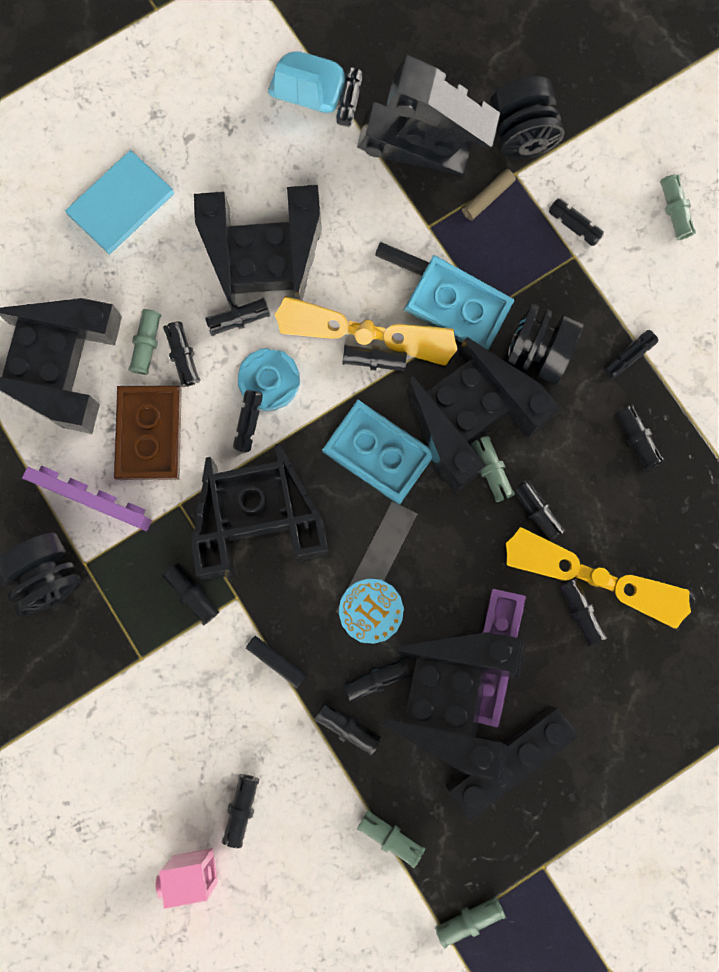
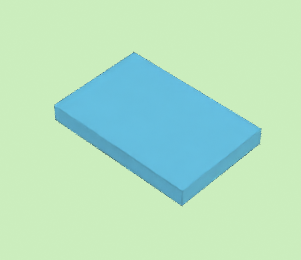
M130 150L69 206L65 212L110 255L173 196L174 192L166 182Z
M433 255L404 311L433 327L454 329L455 339L462 343L468 337L489 350L514 299Z
M359 400L356 401L322 449L324 454L399 505L432 459L428 446Z

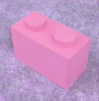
M213 848L173 855L162 867L159 875L156 876L155 884L158 898H163L164 909L208 900L218 883Z

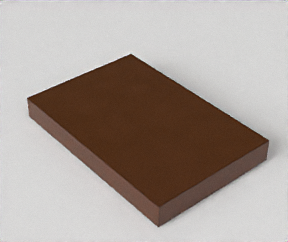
M117 386L115 480H179L182 388L180 386Z

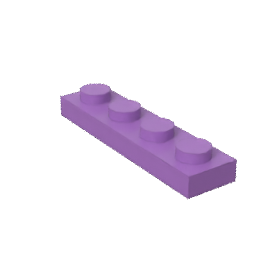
M42 465L39 471L27 467L22 477L38 486L146 532L152 522L151 519L144 516L145 509L129 502L126 508L115 504L117 497L101 490L98 491L97 495L86 491L88 485L73 478H70L68 483L57 479L58 472Z
M492 589L483 633L488 632L518 637L526 597ZM486 674L478 723L499 727L509 677Z

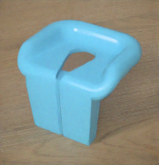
M300 51L290 52L279 60L268 88V94L273 98L323 113H331L335 111L345 82V74L342 68L331 60Z

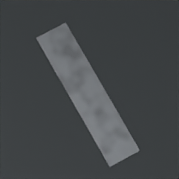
M393 501L391 502L349 587L358 581L368 578L385 580L417 513Z

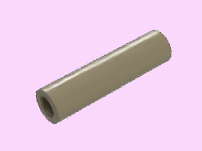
M505 169L462 209L463 214L471 221L476 218L516 181L513 172Z

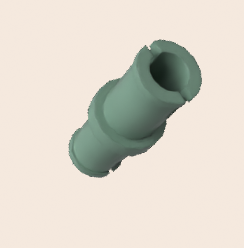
M673 174L663 178L660 181V185L662 186L667 203L665 211L667 215L671 216L676 240L689 238L696 234V230L694 229L689 212L691 207L690 200L685 198L680 175Z
M142 309L138 332L137 335L133 336L132 343L135 345L128 368L131 372L142 375L149 374L153 349H156L158 341L155 339L162 316L159 312L149 309Z
M486 436L481 438L485 451H482L478 440L471 443V447L486 464L481 476L483 478L486 477L495 501L501 502L504 501V497L500 487L503 488L507 498L514 496L515 492L512 490L503 470L505 469L504 462L499 461L490 437Z
M369 810L357 827L358 831L363 832L382 845L381 850L386 853L388 850L411 865L412 868L416 867L421 859L420 856L425 851L424 847L419 846L400 833L401 829L398 826L394 825V827H391Z
M494 896L492 899L470 910L468 907L462 909V914L441 925L435 926V930L443 948L446 949L449 945L469 935L476 937L480 934L479 930L501 919H505L506 915L498 898Z

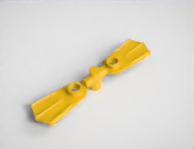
M288 296L284 297L280 307L275 312L281 334L338 339L347 332V334L355 335L357 342L362 345L369 344L372 339L382 341L384 339L386 346L393 351L407 352L409 356L443 366L447 365L458 349L454 329L393 324L385 331V328L375 326L371 320L367 319L362 321V323L349 321L348 323L346 317L340 312ZM336 320L340 326L333 328L330 326L329 321ZM397 332L401 333L404 336V339L396 340L394 339L393 334Z
M519 528L515 535L505 544L507 566L560 580H571L576 577L587 581L592 586H600L610 591H614L615 588V594L619 601L672 628H678L681 622L691 613L689 590L634 575H625L618 579L610 575L605 568L593 569L582 564L580 565V561L574 553L524 528ZM561 560L569 562L570 568L567 572H563L559 568ZM626 584L633 586L634 593L632 596L625 594L624 587Z

